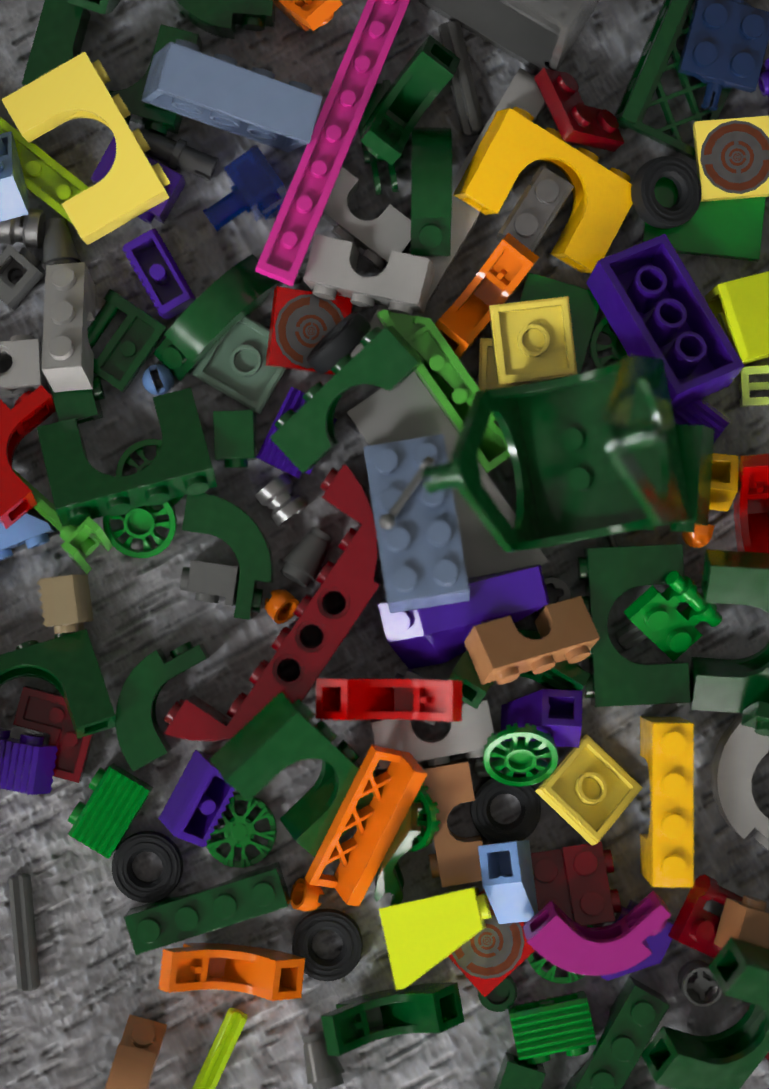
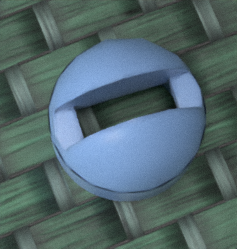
M162 364L149 366L142 376L144 388L154 396L169 393L175 382L174 375ZM158 370L163 388H156L151 374L152 371Z

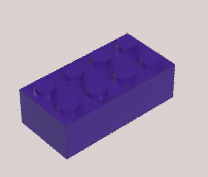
M666 234L598 260L586 284L628 356L634 355L663 359L672 410L730 386L743 369L744 364Z

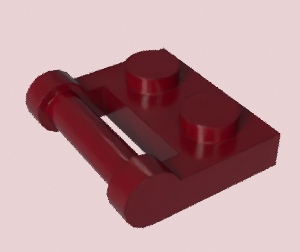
M708 875L698 876L668 936L715 958L722 949L714 944L721 917L703 908L706 902L710 900L725 905L726 898L742 901L743 897L719 886L718 882Z

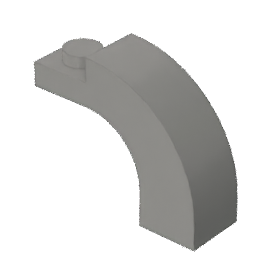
M740 713L725 730L715 749L711 766L712 792L718 810L729 827L743 839L755 829L756 832L752 837L769 851V819L756 805L752 793L754 771L762 758L769 752V736L759 735L755 733V728L741 725L743 713Z

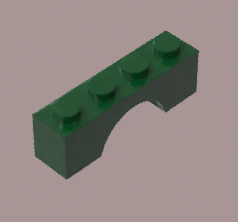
M392 325L385 327L383 330L378 326L373 328L360 341L364 348L353 358L349 353L345 355L331 369L335 374L334 377L325 385L320 381L317 382L304 394L302 398L306 403L297 412L291 408L275 422L274 425L278 430L270 439L302 473L314 467L339 443L334 429V413L340 398L346 391L359 384L376 385L391 391L396 389L425 361Z
M277 862L242 873L231 880L198 892L179 897H167L157 902L132 908L124 916L135 954L138 955L289 906L290 896L280 864Z
M629 976L610 1008L605 1029L593 1053L583 1068L574 1077L570 1078L564 1089H622L670 1006L664 996Z

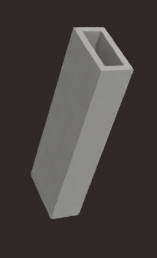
M415 371L396 389L388 391L381 388L347 412V416L368 446L444 434L448 462H451L452 453L459 434ZM478 462L483 487L512 528H514L516 514ZM453 487L467 578L538 564L542 566L548 562L540 549L505 552L458 491L457 487Z

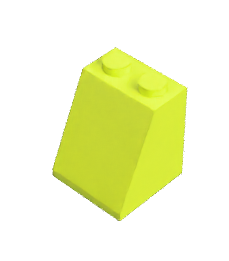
M769 271L716 285L705 295L706 302L743 364L746 365L769 358Z
M469 888L379 909L396 990L412 985L486 928L485 919L492 918L486 894L479 895L478 888Z

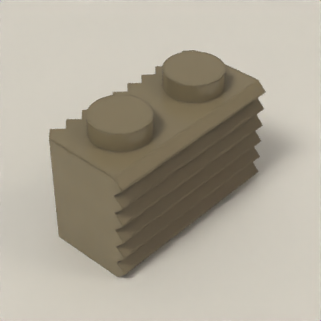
M73 574L40 579L37 582L41 586L38 592L42 594L39 600L43 602L40 608L44 610L41 616L45 618L42 624L46 627L54 626L55 634L84 630V622L94 621L88 575Z

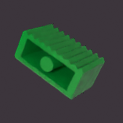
M114 763L107 770L99 768L88 788L94 791L88 802L84 804L80 801L68 819V822L73 824L68 835L108 859L116 851L153 789L152 786Z
M584 991L517 1004L508 1009L519 1061L527 1059V1063L530 1065L541 1064L551 1059L550 1054L565 1051L566 1056H578L589 1052L588 1046L597 1045L588 999Z

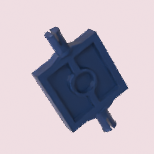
M696 0L677 72L696 77L707 85L701 104L702 108L707 109L709 107L708 110L716 111L722 89L735 88L750 93L756 90L769 41V12L754 8L745 0Z

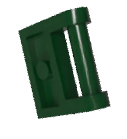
M110 289L103 298L106 300L105 304L96 315L95 320L87 328V333L92 349L119 310L127 315L97 359H94V373L124 393L168 328Z

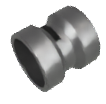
M31 208L28 215L0 222V243L13 245L16 242H22L29 248L40 249L44 237L45 211Z
M286 473L274 479L255 495L261 505L268 506L269 509L273 510L271 518L278 527L288 522L309 505L303 495L293 493V482Z

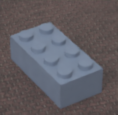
M176 40L175 43L170 42L153 55L141 98L142 102L285 152H290L310 143L322 101V96L311 93L312 88L297 81H289V84L274 79V73L262 68L253 67L251 71L237 66L238 61L223 54H214V57L199 52V46L184 40Z
M444 434L364 446L389 612L397 613L470 601L453 488L429 493L425 489L423 482L431 481L432 478L431 476L423 478L396 515L395 525L391 529L386 530L379 524L380 517L383 514L389 513L419 471L422 462L427 456L435 460L434 465L448 463Z

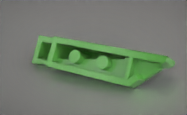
M381 310L377 313V317L384 328L392 325L425 360L415 370V373L460 435L474 395L480 389L431 318ZM492 413L477 456L478 462L486 473L510 458L504 435L501 429L493 422L496 419Z

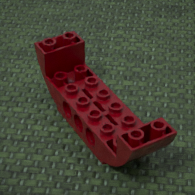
M344 464L340 471L333 467L320 486L325 491L322 499L361 526L358 531L352 527L348 530L338 546L344 552L336 564L328 561L316 578V581L321 586L314 597L306 594L293 613L299 617L292 630L287 626L282 629L271 648L277 651L271 661L268 662L265 659L261 661L248 681L254 684L249 694L247 695L244 692L239 694L226 714L232 719H229L193 695L186 700L181 698L174 703L164 718V721L169 724L164 734L190 741L231 739L281 691L292 702L298 698L303 701L315 683L316 678L319 677L380 586L374 581L378 560V547L372 509L362 486L347 465ZM338 591L344 596L346 606L341 613L333 614L325 608L324 599L329 592ZM307 625H316L322 630L323 641L320 645L310 646L304 641L302 632ZM292 658L299 663L301 667L299 677L288 678L282 674L281 663L283 659Z

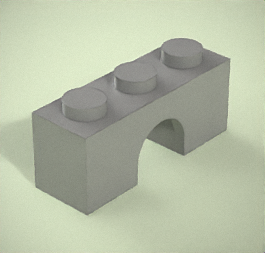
M342 167L321 218H324L334 226L331 232L338 239L356 243L365 250L362 256L371 265L381 270L383 266H387L391 250L406 253L410 249L411 220L391 204L376 219L366 221L356 218L350 212L348 203L359 188V179Z
M315 234L303 278L304 282L313 290V295L328 300H335L336 295L351 298L350 302L364 308H373L375 303L389 306L388 310L390 312L412 315V312L424 314L435 272V267L430 258L391 250L388 264L383 272L374 277H363L357 274L356 268L360 252L353 242Z
M85 262L46 265L41 369L54 392L93 389L94 353L89 344L87 321L95 320L96 285Z
M486 697L483 698L477 709L462 702V721L450 722L447 731L437 739H424L417 735L412 728L411 720L375 719L370 722L375 746L409 752L417 762L426 760L427 766L451 762V755L465 753L466 759L482 757L484 745L487 744L488 737H491V734L494 732ZM379 759V768H388L391 761Z

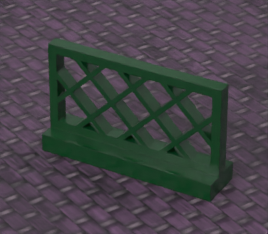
M664 0L614 116L618 120L620 128L624 130L630 128L696 160L695 148L682 142L677 126L693 120L703 121L702 117L709 115L707 120H718L731 88L722 89L716 111L706 110L701 113L692 91L707 86L703 82L690 86L687 75L677 72L683 90L665 95L660 79L663 72L674 68L678 71L681 58L676 42L678 37L688 33L689 28L683 30L682 28L685 21H687L688 26L690 25L693 14L691 7L695 0ZM671 56L673 64L667 65L669 58ZM656 91L658 99L651 101ZM685 94L692 116L675 122L668 100ZM657 104L661 105L668 124L659 129L642 123L647 109ZM670 130L672 137L663 132Z

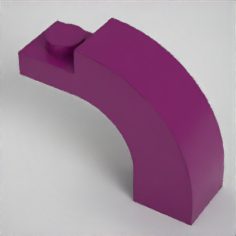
M654 890L616 923L596 928L576 923L551 900L523 926L527 942L553 965L581 975H608L627 970L653 954L646 938L661 932L666 926L668 918L672 915L665 901Z

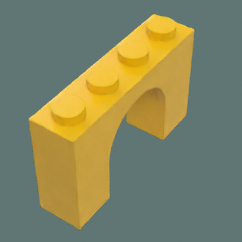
M519 107L497 111L453 196L485 215L498 214L518 175L527 165L536 160L553 164L564 173L574 188L572 190L573 207L571 215L550 254L581 273H592L598 260L605 257L633 204L631 197L632 184L629 183L631 177L619 169L605 168L597 163L599 157L596 154L581 147L578 149L573 148L565 143L559 131L550 127L541 128L533 123V115Z
M640 717V756L647 761L650 779V825L648 834H640V873L652 887H694V723L681 717Z

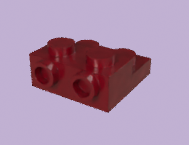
M602 841L593 846L587 843L562 847V849L531 853L538 912L552 900L570 919L580 925L593 926L615 921L614 913L621 912L620 898L617 888L610 889L607 874L614 873V864L611 850H603Z

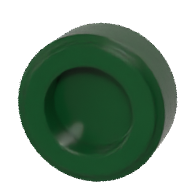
M510 975L507 976L486 997L478 991L479 1000L485 1008L493 1012H502L509 1009L517 998V987L514 979Z

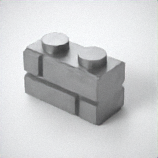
M540 165L530 185L527 186L498 232L496 240L501 242L510 233L534 253L570 196L574 186Z

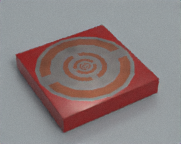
M275 287L265 366L318 373L309 365L307 357L331 329L352 313L353 304L350 302L351 298L336 295L335 300H328L313 295L311 291ZM331 370L324 373L327 375L335 376V374Z
M483 889L479 895L486 894L485 890ZM490 902L492 918L485 919L486 928L448 956L484 997L535 951L525 937L523 926L526 923L499 924Z

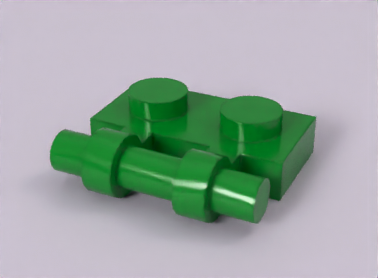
M671 571L666 576L665 581L669 587L664 592L660 593L652 585L623 611L628 619L673 662L703 636L695 627L700 621H706L711 627L719 625L722 621V615L717 611L716 603H706L704 595L702 596L697 591V584L688 576H682L678 571ZM680 602H686L689 606L680 612L676 606Z

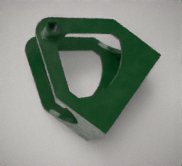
M632 355L622 358V361L572 376L519 386L477 391L452 453L451 462L425 466L422 470V478L430 476L432 478L431 481L423 482L425 489L429 493L457 487L458 491L502 549L508 553L552 547L693 520L664 361L658 358ZM491 413L504 435L512 461L516 485V518L514 528H512L487 493L481 481L477 456Z

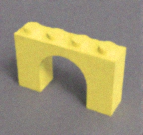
M83 52L1 100L21 135L28 143L59 125L78 118L96 120L113 132L116 140V157L109 173L95 185L62 203L81 239L89 245L169 199L170 197L164 187L171 183L159 162L153 166L150 165L144 154L150 150V147L139 128L131 132L124 119L131 114L119 93L111 97L104 84L111 80L100 60L98 59L91 63L86 52Z

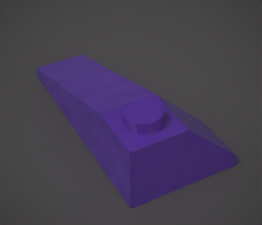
M538 564L467 578L470 601L390 613L386 597L378 603V608L388 644L409 669L448 662L467 650L464 641L474 626L511 616L513 623H516L550 603L541 565Z

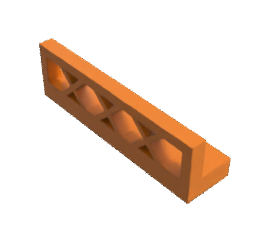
M375 745L370 746L305 876L309 885L335 888L346 905L360 906L427 776L425 770L409 752ZM379 759L391 761L387 771L375 778L373 777L372 773ZM372 792L374 796L370 804L357 811L355 807L359 799ZM356 825L357 830L354 836L340 844L339 838L341 834ZM338 858L340 859L334 875L322 874L327 864Z

